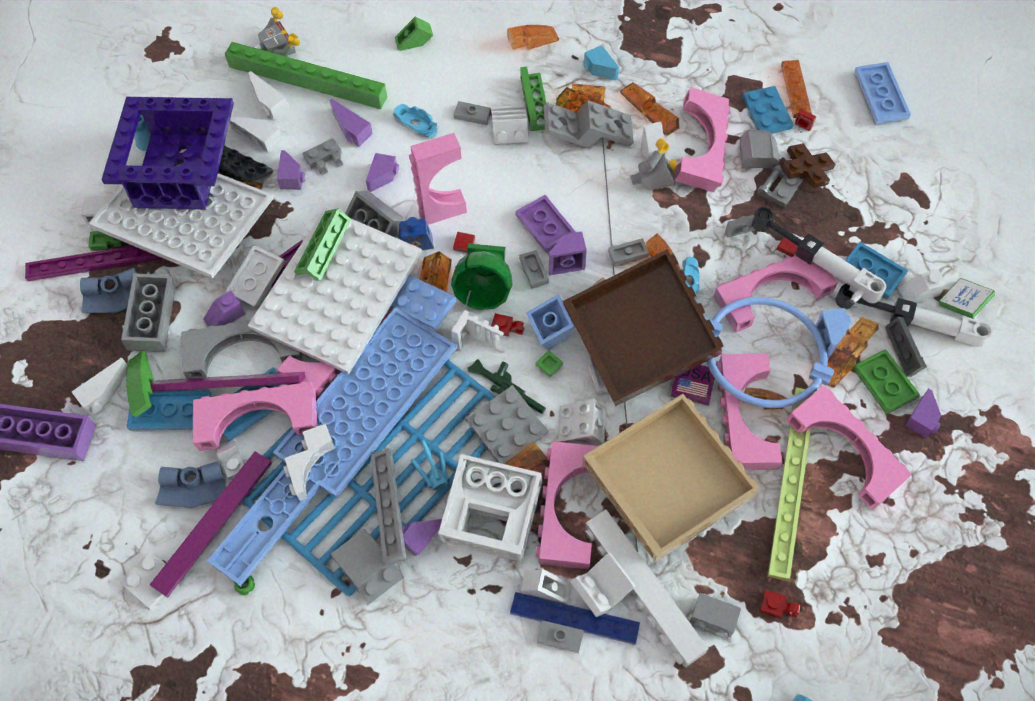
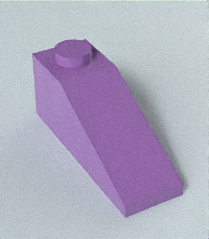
M330 99L332 112L346 140L360 147L373 134L371 123L337 101Z

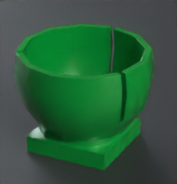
M468 243L467 255L458 261L451 278L454 295L464 305L467 302V307L477 310L495 309L506 302L513 284L509 265L505 262L506 247Z

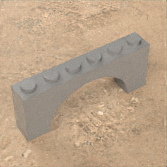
M251 320L240 323H227L221 326H208L202 329H189L188 331L181 332L182 367L186 378L207 377L209 366L215 356L228 346L239 342L258 341L268 344L279 353L282 363L289 355L302 361V353L249 329L248 324Z

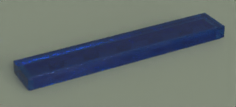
M515 592L510 610L511 615L540 622L543 620L584 630V633L636 645L640 622L608 614L596 617L591 610Z

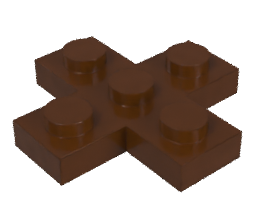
M804 143L788 147L787 153L792 160L783 161L781 168L789 179L805 176L813 188L829 184L830 179L824 171L833 170L836 164L827 152L812 155Z

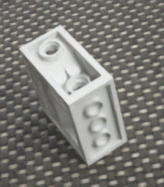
M461 454L438 533L442 542L523 562L542 487V474ZM474 513L507 521L502 541L468 533L467 529L471 514Z

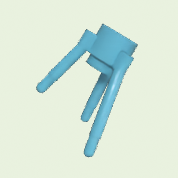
M422 440L421 443L432 468V472L429 473L430 477L425 474L414 459H411V463L424 478L429 488L432 487L433 490L442 489L448 485L449 480L443 452L439 453L441 472L440 469L436 468L425 440Z

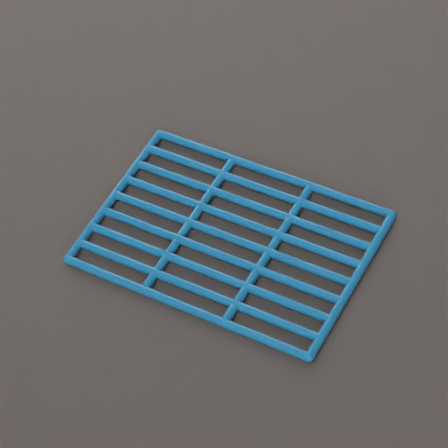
M447 360L444 366L449 371L398 421L374 453L382 451L404 429L411 436L393 454L394 464L416 441L421 443L422 440H425L430 453H433L440 459L439 453L443 451L437 446L484 397L491 401L496 396L450 360ZM454 375L462 379L463 382L417 430L409 424ZM469 386L476 390L478 393L432 441L423 435ZM293 427L289 428L262 456L269 460L274 455V450L290 433ZM471 427L447 453L443 452L445 465L447 464L455 471L449 478L448 485L437 490L406 525L421 521L452 487L458 465L452 458L475 435ZM481 443L470 456L479 458L487 448ZM423 450L414 459L418 465L427 458L425 451ZM371 456L347 485L356 493L305 546L296 539L335 499L331 494H328L290 534L285 531L281 536L283 540L346 596H351L356 591L352 583L348 586L340 579L344 575L340 567L333 573L325 565L332 558L330 554L346 543L377 511L376 499L368 493L374 486L373 476L362 487L354 481L371 462ZM439 460L435 466L437 469L442 470ZM282 461L246 496L242 503L250 509L255 504L254 500L275 480L284 469L283 466H286V463ZM412 463L396 478L397 489L416 470ZM432 469L426 474L428 477H430L429 473L432 472ZM424 478L399 503L400 514L427 486ZM362 498L369 503L368 509L320 559L311 553ZM268 517L261 519L270 528H272L273 520ZM379 525L370 534L374 540L380 536Z

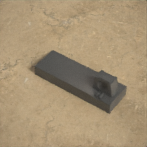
M897 317L886 325L885 329L906 376L912 377L925 369L927 365L918 351L904 318Z

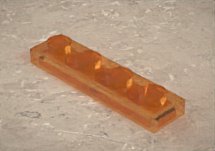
M799 60L782 61L781 68L793 118H797L800 109L812 114Z

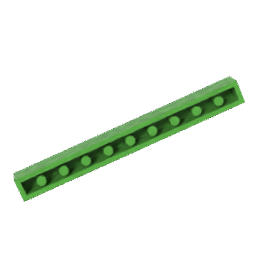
M231 42L224 53L230 68L248 73L251 71L262 77L370 107L382 109L388 97L385 83L239 43Z

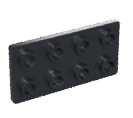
M224 145L218 173L239 182L243 178L253 183L273 173V169L264 163L253 160L252 157L245 156L239 153V151Z

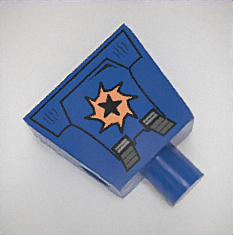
M409 217L407 221L399 223L398 239L422 250L434 249L432 231L426 219Z

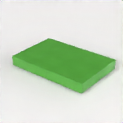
M886 349L852 367L886 415L920 397L919 392Z

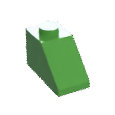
M415 16L395 36L398 50L423 46L433 36L430 23Z

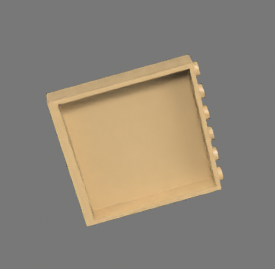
M684 394L583 456V465L654 562H657L754 498L759 490L757 482L747 475L742 463L735 460L730 448L727 445H723L719 440L718 433L708 426L706 418L696 411L692 400L686 398Z

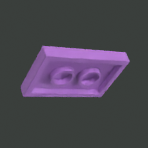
M546 195L516 211L517 218L545 253L552 250L564 234L576 232Z

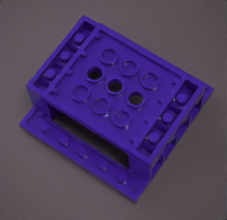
M126 96L101 180L103 184L123 185L133 208L206 210L211 186H215L233 110V99ZM142 115L151 134L142 166L126 165L139 118Z

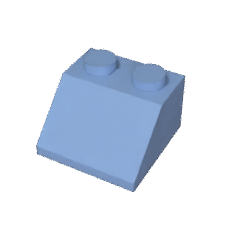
M559 294L526 312L540 344L548 350L564 342L575 328Z
M845 308L822 311L816 323V327L820 331L826 345L828 361L842 342L851 325V318L847 315Z

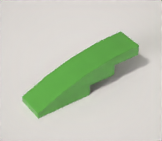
M144 350L129 360L126 372L128 403L131 415L138 417L152 407L149 396L153 394L150 383L154 379L146 351Z

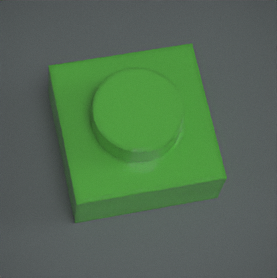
M549 350L536 362V367L549 378L563 365V361Z

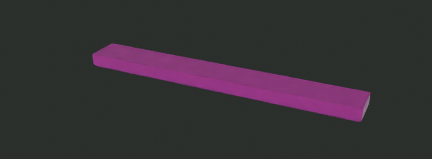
M127 246L25 263V279L27 281L164 260V258L135 246Z
M305 372L157 380L150 383L152 392L296 384L305 379Z
M254 451L150 583L151 587L167 598L170 596L271 466L272 462Z

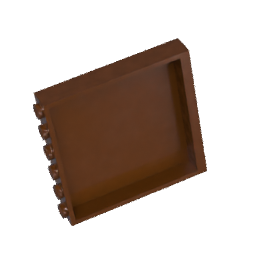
M668 249L563 301L615 407L722 354V347L724 346L721 339L713 334L714 327L711 321L705 319L703 315L705 310L702 304H697L694 297H696L692 286H687L685 282L687 277L684 271H679L676 266L678 261L674 254L670 255Z

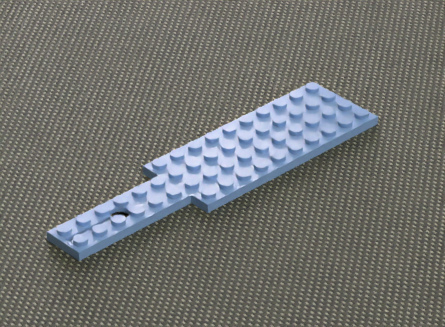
M395 307L376 329L350 374L341 371L316 401L317 426L327 425L335 449L321 456L311 468L306 483L308 499L299 501L297 495H292L289 484L292 483L291 477L287 478L283 469L207 562L241 587L320 488L335 498L341 494L370 458L371 454L374 453L454 353L457 345ZM292 429L274 450V456L286 463V457L305 451L301 442L304 439V435L297 436L294 429ZM271 518L273 520L272 528L265 532L258 529L259 520Z

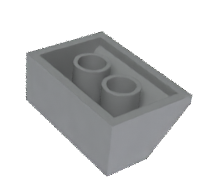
M369 190L355 191L345 212L349 218L395 238L398 236L399 223L406 221L405 218Z

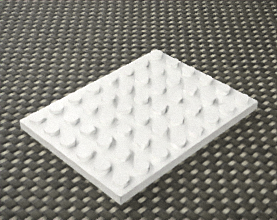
M218 173L215 186H211L206 210L133 208L123 185H121L89 222V225L94 230L213 279L271 203L273 196L270 193Z
M325 208L249 322L248 327L268 338L350 374L423 252L421 248L351 219L322 279L315 281L308 274L297 275L294 271L324 212L330 210Z

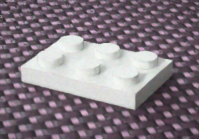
M254 245L225 292L232 291L237 299L257 309L286 261Z

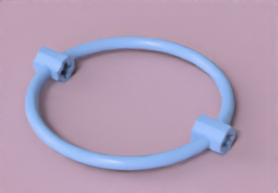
M749 297L734 301L719 310L712 320L709 319L714 327L712 332L715 337L719 336L723 324L719 323L720 320L737 308L761 304L783 309L797 317L810 330L817 343L820 362H815L810 371L809 379H812L813 382L809 387L796 396L782 400H765L741 392L731 385L720 373L714 358L707 361V365L714 378L731 395L754 406L782 408L795 405L807 399L818 389L821 383L824 385L829 384L834 369L827 367L828 356L824 339L816 325L799 309L777 299Z

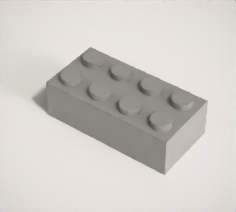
M133 273L121 338L126 350L165 352L176 289L172 275Z

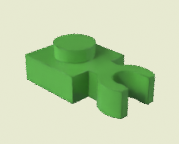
M99 231L90 232L88 247L91 251L108 250L109 245L114 247L122 246L121 241L116 240L114 237Z

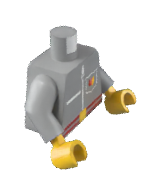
M273 7L271 9L273 18H270L266 27L258 34L260 43L253 46V48L288 57V55L296 53L294 46H299L300 41L296 34L291 33L289 35L282 23L277 21V19L283 18V12L279 8Z
M662 138L656 141L655 145L658 150L654 151L650 159L638 164L639 173L630 176L633 185L643 183L646 190L675 185L673 173H675L678 163L674 159L668 162L665 154H661L669 149V145Z

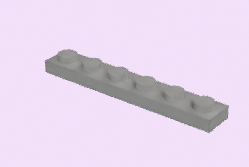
M387 448L371 454L383 562L389 565L406 559L393 455L392 451Z

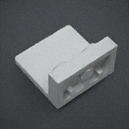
M595 399L560 406L559 442L565 443L588 438L597 445L605 443V407Z
M611 553L606 554L589 572L575 577L571 581V584L596 617L609 612L635 588V584Z

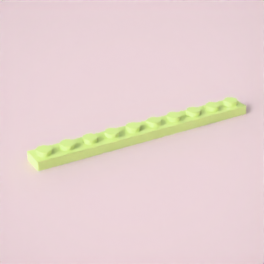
M796 387L794 396L800 394L805 389ZM807 399L803 400L800 403L792 405V412ZM791 425L788 432L767 577L789 581L791 575L811 431L809 429L799 435Z

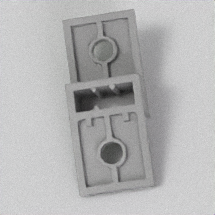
M589 100L577 112L548 102L544 105L545 134L589 149L601 137L629 147L634 143L631 115Z

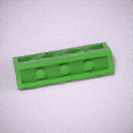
M527 66L520 67V79L530 131L545 130V124H537L539 118L544 119V105L546 104L541 74H528ZM538 79V82L534 86L530 83V80ZM534 91L541 94L537 99L532 95ZM537 104L543 107L540 112L535 110Z
M339 208L325 211L294 272L297 275L308 274L315 281H320L351 218Z

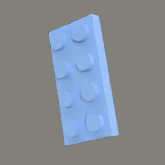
M889 62L855 68V75L876 124L910 118L911 113Z
M409 275L390 308L394 309L396 307L420 323L437 330L457 299L455 296Z

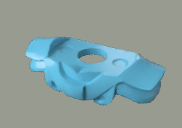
M400 104L394 108L393 116L399 122L421 135L428 137L436 135L438 131L437 123L432 121L431 115L425 110L416 106L410 108L405 104ZM413 120H417L420 122V124L412 125L410 122Z
M687 257L682 262L683 271L686 277L689 276L692 279V288L695 294H697L699 291L698 261L694 257Z

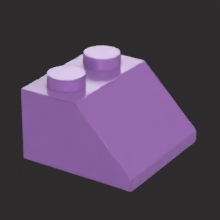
M582 231L564 234L549 252V275L585 270L587 249Z

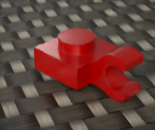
M495 313L491 327L499 326V331L504 332L503 336H509L510 332L523 335L525 329L523 327L524 322H513V317Z
M765 590L760 612L781 618L783 613L797 617L801 605L785 602V595Z

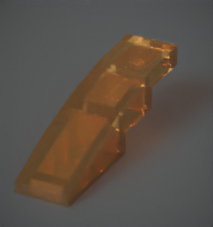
M861 317L845 335L828 359L827 367L834 369L828 386L835 388L857 364L856 358L868 347L867 341L879 329L878 323Z

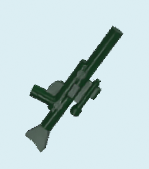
M479 359L467 368L468 372L482 375L500 387L497 389L495 385H492L491 391L501 394L513 385L531 408L541 414L545 412L546 407L527 396L525 390L511 382L512 377L506 371L509 366L508 363L502 362L498 371L494 374L485 369Z

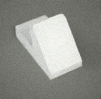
M234 438L219 444L216 454L230 481L245 463Z

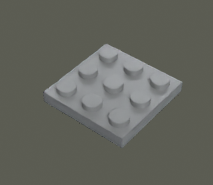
M513 385L465 419L496 462L506 464L549 432Z

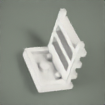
M526 105L492 107L494 144L528 142Z
M467 310L451 326L453 343L457 345L456 350L460 352L470 337L501 353L505 350L499 346V336L502 337L504 335V332L499 331V326L491 327L489 326V321L481 322L477 315L474 317L469 316ZM480 327L482 328V337H480ZM489 331L492 332V342L489 341V340H490V333H489Z

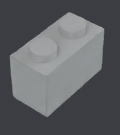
M699 593L690 622L694 623V626L699 629L706 630L707 628L715 631L714 633L717 636L723 638L731 637L735 631L741 608Z

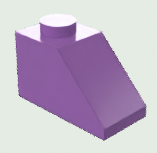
M281 150L277 173L280 189L301 190L302 183L305 182V173L302 172L297 161L285 150Z
M375 153L366 178L367 189L370 192L393 181L395 174H398L399 171L396 156Z
M229 291L214 300L203 320L207 326H221L234 322L244 316L245 312L233 292Z
M928 388L905 425L925 438L930 433L935 434L941 425L938 423L941 413L931 389Z
M442 519L412 522L408 525L404 524L402 529L405 548L414 556L419 555L439 530Z

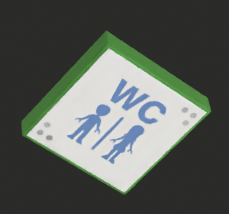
M960 278L939 300V306L974 319L995 296V291Z

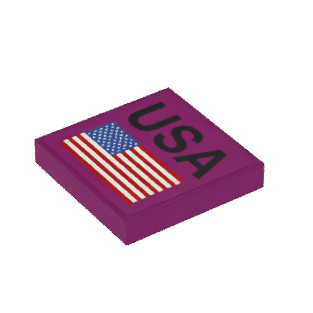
M699 365L675 377L670 397L677 398L684 394L692 402L709 406L715 380L709 367Z

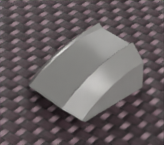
M747 130L740 136L742 169H773L775 165L779 164L777 142L769 130Z

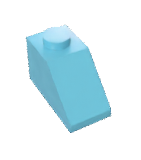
M602 45L584 53L583 65L592 75L612 80L618 79L619 67Z

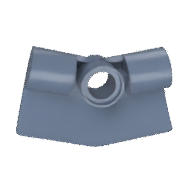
M133 267L114 276L81 278L80 291L83 295L81 312L116 313L127 309L133 273L138 274L136 269ZM114 281L115 287L107 290V284Z
M217 461L198 468L161 467L158 475L160 489L155 504L193 508L216 501L226 488L220 462ZM196 475L193 481L187 482L189 476Z

